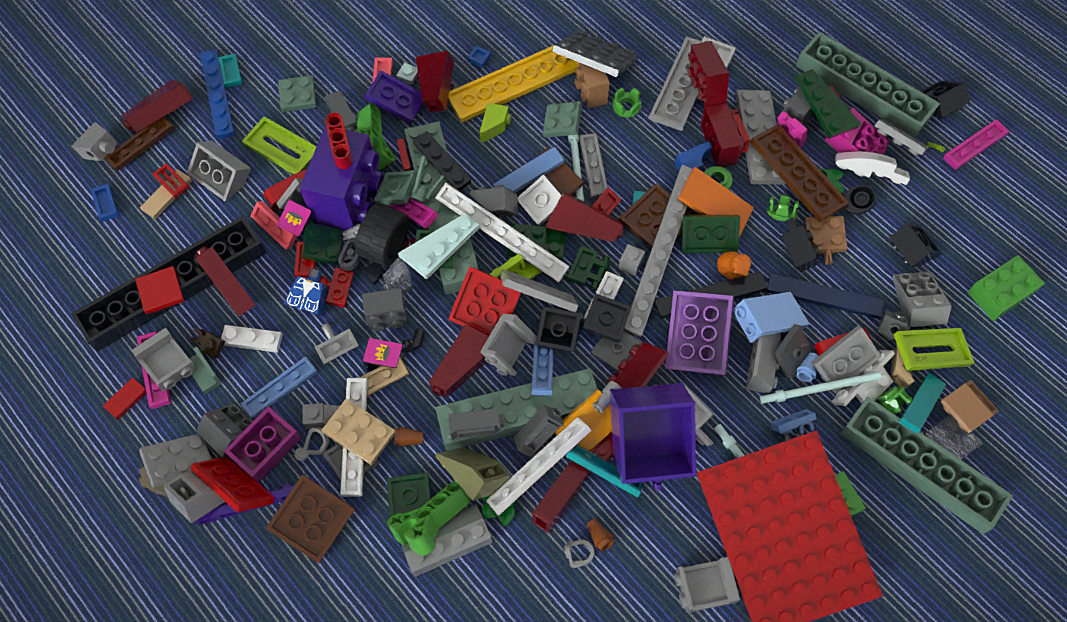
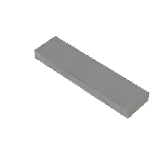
M597 133L579 135L591 199H597L608 188Z

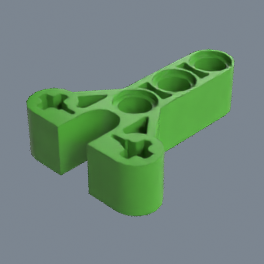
M370 103L357 112V129L355 132L369 135L373 151L379 152L378 170L381 171L395 161V156L388 148L382 136L381 112L375 104Z
M454 481L421 508L391 516L387 521V525L397 542L402 545L408 543L412 551L419 555H427L436 547L434 541L438 530L470 503L471 498Z

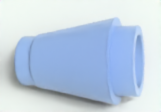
M809 353L797 368V377L800 380L811 382L815 379L817 370L811 362L819 357L816 353Z

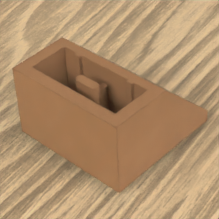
M578 62V68L575 69L577 76L575 85L581 91L582 102L586 103L588 109L608 104L610 82L606 73Z
M972 380L966 382L940 401L943 404L944 410L948 414L953 415L957 420L958 426L962 430L967 431L968 434L999 412Z

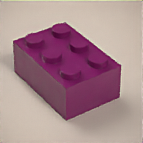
M268 406L224 452L259 483L302 438L292 426Z

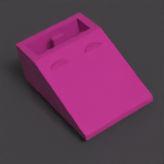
M854 108L849 110L862 125L831 139L828 136L825 138V141L840 153L857 151L883 155L890 142L877 132V129Z

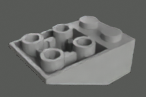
M930 271L894 274L892 276L901 312L908 318V326L919 327L948 323L952 305Z
M193 472L183 473L163 485L171 504L191 524L225 502Z

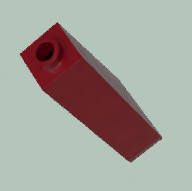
M448 51L416 56L423 103L430 113L446 110L455 62Z
M172 79L122 114L121 117L124 119L122 123L129 131L133 130L137 133L187 103L193 97L183 83Z
M563 191L546 222V227L611 242H614L616 238L619 239L624 231L621 221Z
M204 246L196 252L197 256L194 258L238 316L256 305L213 247L207 248Z
M465 324L429 381L431 391L438 396L444 395L449 397L487 362L485 360L486 357L480 351L489 336Z
M571 460L532 512V523L550 534L591 471Z

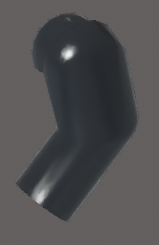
M418 328L413 339L403 340L401 342L403 351L411 352L420 348L425 331Z

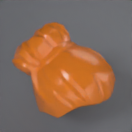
M735 251L723 253L717 261L719 273L729 280L748 276L751 267V258L746 254H740Z

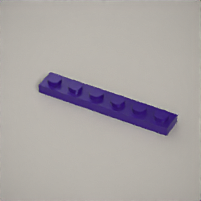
M285 484L280 486L279 490H267L275 497L273 504L283 502L295 485ZM223 502L219 507L214 508L193 523L203 525L251 510L237 513L230 505Z

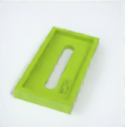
M263 117L242 140L244 146L292 174L308 168L317 147L266 117ZM270 137L295 153L300 154L301 157L299 159L293 158L264 141V138Z
M961 328L898 331L894 334L906 371L966 367L975 363ZM950 346L952 348L951 352L920 354L913 352L914 347Z

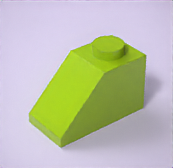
M487 104L480 128V142H485L505 131L506 125L510 124L511 121L508 106Z

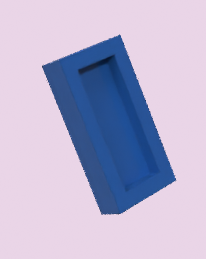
M109 184L90 189L101 222L119 216Z

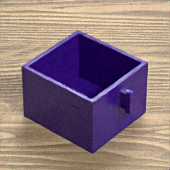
M683 383L610 389L613 462L622 484L651 481L655 490H661V480L696 477L695 401Z

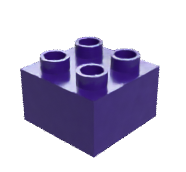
M325 125L301 183L300 191L307 207L312 210L310 215L314 224L342 229L343 232L362 223L366 213L373 206L369 201L372 193L378 192L384 178V172L378 171L379 152L373 151L369 135L346 130L353 163L347 169L338 168L334 161Z

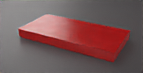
M228 456L196 462L191 465V471L237 513L274 503L275 497Z

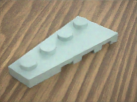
M465 213L402 250L398 255L425 279H428L480 228L479 224Z

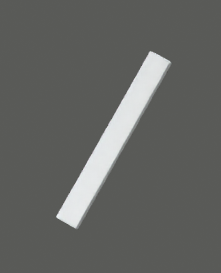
M445 183L435 197L439 202L460 216L466 213L479 224V229L514 253L520 254L526 261L558 283L569 269L567 264L449 184Z

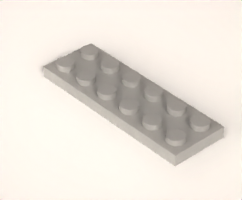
M686 36L649 115V120L683 131L698 97V90L694 88L693 80L689 78L687 72L688 67H690L688 53L691 51L692 44L702 43V41Z
M736 91L735 97L738 114L750 141L753 137L777 125L770 91ZM749 143L748 151L745 154L750 183L785 185L786 183L755 147Z

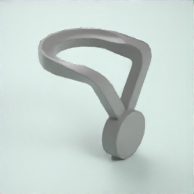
M315 426L309 430L304 447L296 449L294 453L297 460L304 461L308 455H322L326 452L329 439L328 436L322 433L321 427ZM313 432H318L323 438V445L319 450H307Z
M586 540L569 541L564 545L566 558H569L572 568L585 566L594 558V548ZM579 544L587 545L590 549L589 558L584 561H573L570 547Z

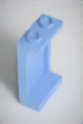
M791 292L743 299L732 310L750 342H755L761 336L790 331L794 324L800 325L802 330L809 325L808 320Z

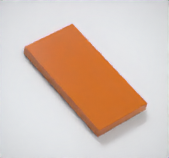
M696 167L692 169L678 196L679 200L701 215H740L739 237L754 208Z

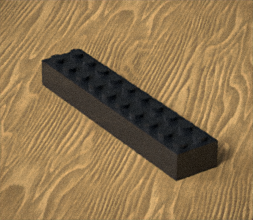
M244 216L71 313L87 343L95 351H99L178 305L175 304L146 314L135 279L173 266L176 270L185 301L214 284L194 258L197 256L196 252L202 247H213L231 273L266 254L262 243Z

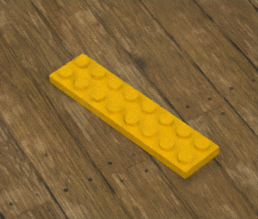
M551 46L449 91L448 101L462 123L485 113L488 103L505 104L576 72L575 69L578 68V62L552 52L554 46Z

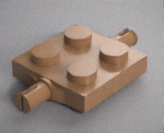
M830 216L821 222L815 217L805 218V228L810 230L814 237V240H812L813 245H817L821 254L824 255L826 265H828V262L829 265L833 264L832 254L847 251L844 217Z

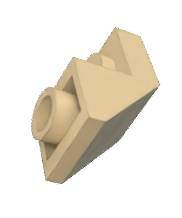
M896 346L893 350L895 354L892 356L890 377L898 387L904 386L906 390L914 382L912 374L904 368L903 359L898 346Z

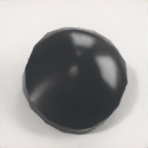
M855 186L844 194L845 199L849 202L844 209L851 214L866 213L874 208L877 202L876 194L869 186Z

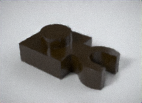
M195 329V332L199 334V338H191L190 340L193 343L201 344L199 349L212 358H218L226 341L212 332Z

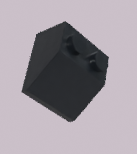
M940 80L920 91L940 103L933 115L938 118L948 117L951 112L962 109L964 105L970 102L966 83Z
M907 223L889 237L892 241V247L896 251H900L903 255L902 260L907 266L919 267L942 255L920 225Z
M543 306L536 345L574 352L584 316L581 313Z

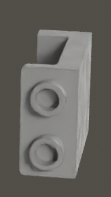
M503 313L480 352L486 357L485 360L489 364L497 368L499 374L515 376L517 372L512 368L525 344H535L537 336L517 315Z
M166 328L131 350L162 392L173 388L178 381L189 377L196 370L193 361L187 357Z
M728 557L684 568L680 566L676 570L677 573H674L676 586H680L682 593L679 595L682 608L686 609V613L734 604L740 600Z

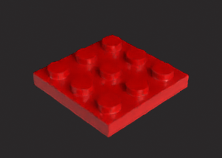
M470 266L448 320L463 327L466 324L490 336L503 313L513 315L522 293L503 286L501 279Z

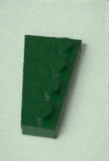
M813 69L800 73L795 77L829 139L859 128L862 125Z

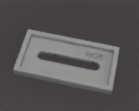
M502 269L500 278L503 286L576 312L578 304L573 295Z

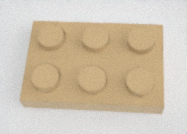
M347 398L321 430L323 434L371 466L396 433L393 428Z

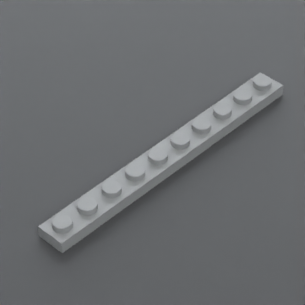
M685 165L680 167L624 331L641 337L687 208V205L678 199L692 171V168Z

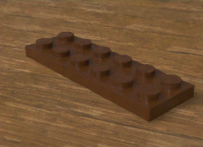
M780 124L751 139L750 143L819 222L847 207L849 202Z

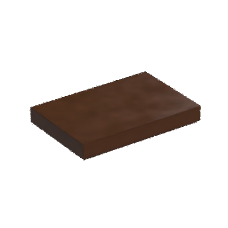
M547 147L540 155L550 150V148ZM565 163L544 175L561 195L563 191L573 195L585 184Z

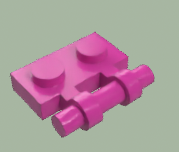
M782 112L778 116V124L782 126L801 148L806 142L807 129L796 118L792 119L786 112Z

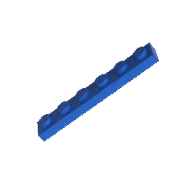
M217 49L200 53L217 139L235 136Z

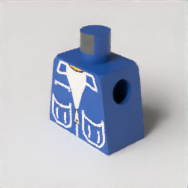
M311 268L308 279L298 276L284 304L323 316L328 286L319 283L322 272Z

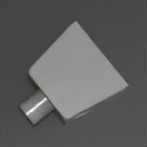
M94 122L72 147L83 159L101 161L108 154L114 152L117 142L104 128Z

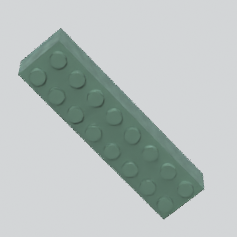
M821 32L800 53L796 67L804 72L813 69L827 86L832 85L840 94L881 119H885L914 138L921 132L940 105L939 102Z
M591 368L553 377L552 396L532 395V383L435 407L445 450L449 451L517 434L544 404L550 408L558 409L562 414L561 418L563 421L597 390ZM498 408L499 415H503L504 427H500L501 434L496 432V434L451 439L448 414Z
M867 396L840 435L982 534L993 529L1013 495L921 432L916 434L899 422V417Z

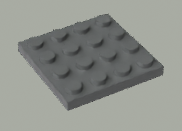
M581 30L556 43L552 50L554 53L615 77L633 65L638 58V54H635L631 49L619 48V45L616 43L604 42L602 38L588 36L587 32Z

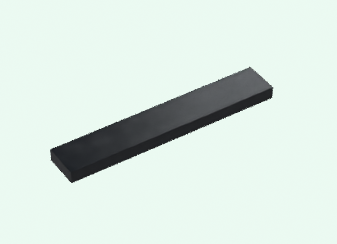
M761 272L686 292L730 295L734 299L766 291L768 287ZM673 295L654 300V305L660 319L671 317Z

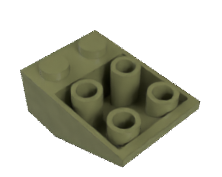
M465 447L440 452L435 455L441 465L472 500L493 495L511 476L498 460Z

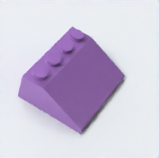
M673 291L667 352L670 354L666 358L665 369L716 376L727 375L732 310L734 306L733 296Z

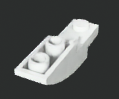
M855 151L838 153L835 156V162L838 167L844 170L850 169L858 176L870 177L871 173L874 172L879 177L885 176L896 184L902 183L905 185L910 180L909 173L897 167L896 159L886 155Z

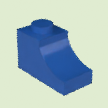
M708 141L678 154L675 162L678 170H680L682 165H685L692 169L696 167L702 171L704 165L702 162L710 156L711 144Z

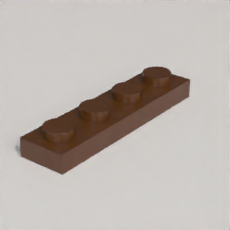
M162 117L117 147L113 153L105 157V160L118 172L173 131L174 127L168 120Z

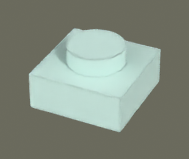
M404 63L396 75L397 80L413 85L418 77L417 67Z

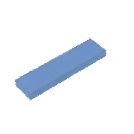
M553 147L493 185H504L516 193L565 162L556 147Z
M536 342L534 344L532 395L552 396L554 348L536 345Z
M305 356L240 404L252 420H254L268 406L272 407L317 374L318 371Z

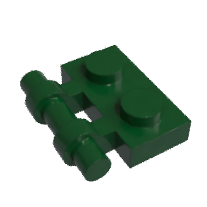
M581 246L567 276V280L585 286L587 280L591 281L590 289L597 291L604 273L609 268L610 257L603 256L602 260L597 259V251ZM593 266L598 268L596 274L591 273Z

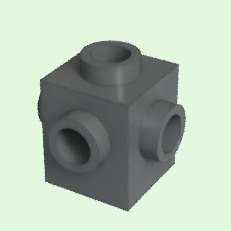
M885 310L877 326V332L883 334L886 339L891 341L895 340L894 334L896 332L909 331L910 329L908 318L904 314L897 311L893 313Z

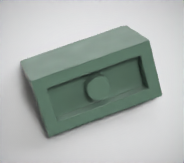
M196 346L193 348L196 355L190 358L196 367L192 376L204 394H207L222 384V382Z

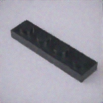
M428 131L413 140V145L425 156L440 175H444V179L450 186L461 191L472 183L470 177Z

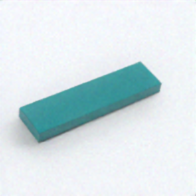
M928 373L899 422L917 434L924 425L946 384Z
M576 444L566 453L565 457L637 498L641 493L643 482L622 484L614 465Z

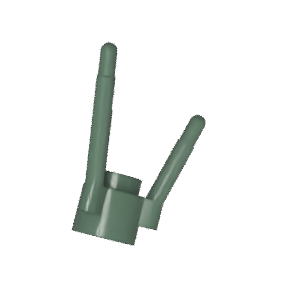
M424 155L421 158L415 185L410 195L411 198L424 203L425 199L430 200L432 193L444 179V175H441L428 192L427 187L420 185L425 168Z

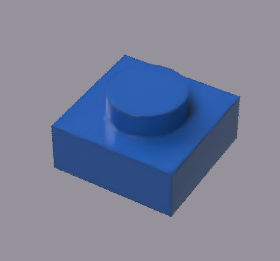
M475 46L467 60L469 63L483 68L491 57V52Z

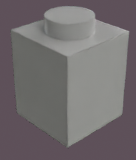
M628 244L620 259L619 270L636 277L643 263L645 251Z

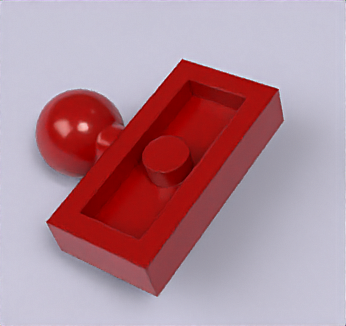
M335 267L331 282L324 276L320 277L319 283L327 285L329 289L326 304L345 308L354 271H344Z

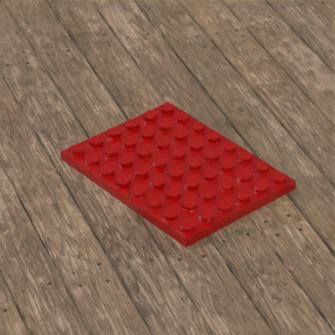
M817 431L696 473L725 552L729 558L751 622H810L883 596Z

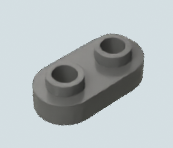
M356 238L347 240L339 255L338 263L344 271L355 269L361 259V256L357 255L355 250Z

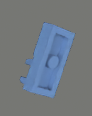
M805 409L770 423L772 430L780 434L791 433L794 428L803 434V426L807 424L808 429L814 430V425L811 421L817 418L814 412Z

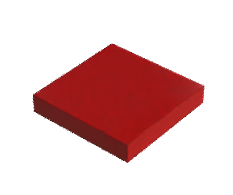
M173 266L135 279L146 314L184 302L177 273Z

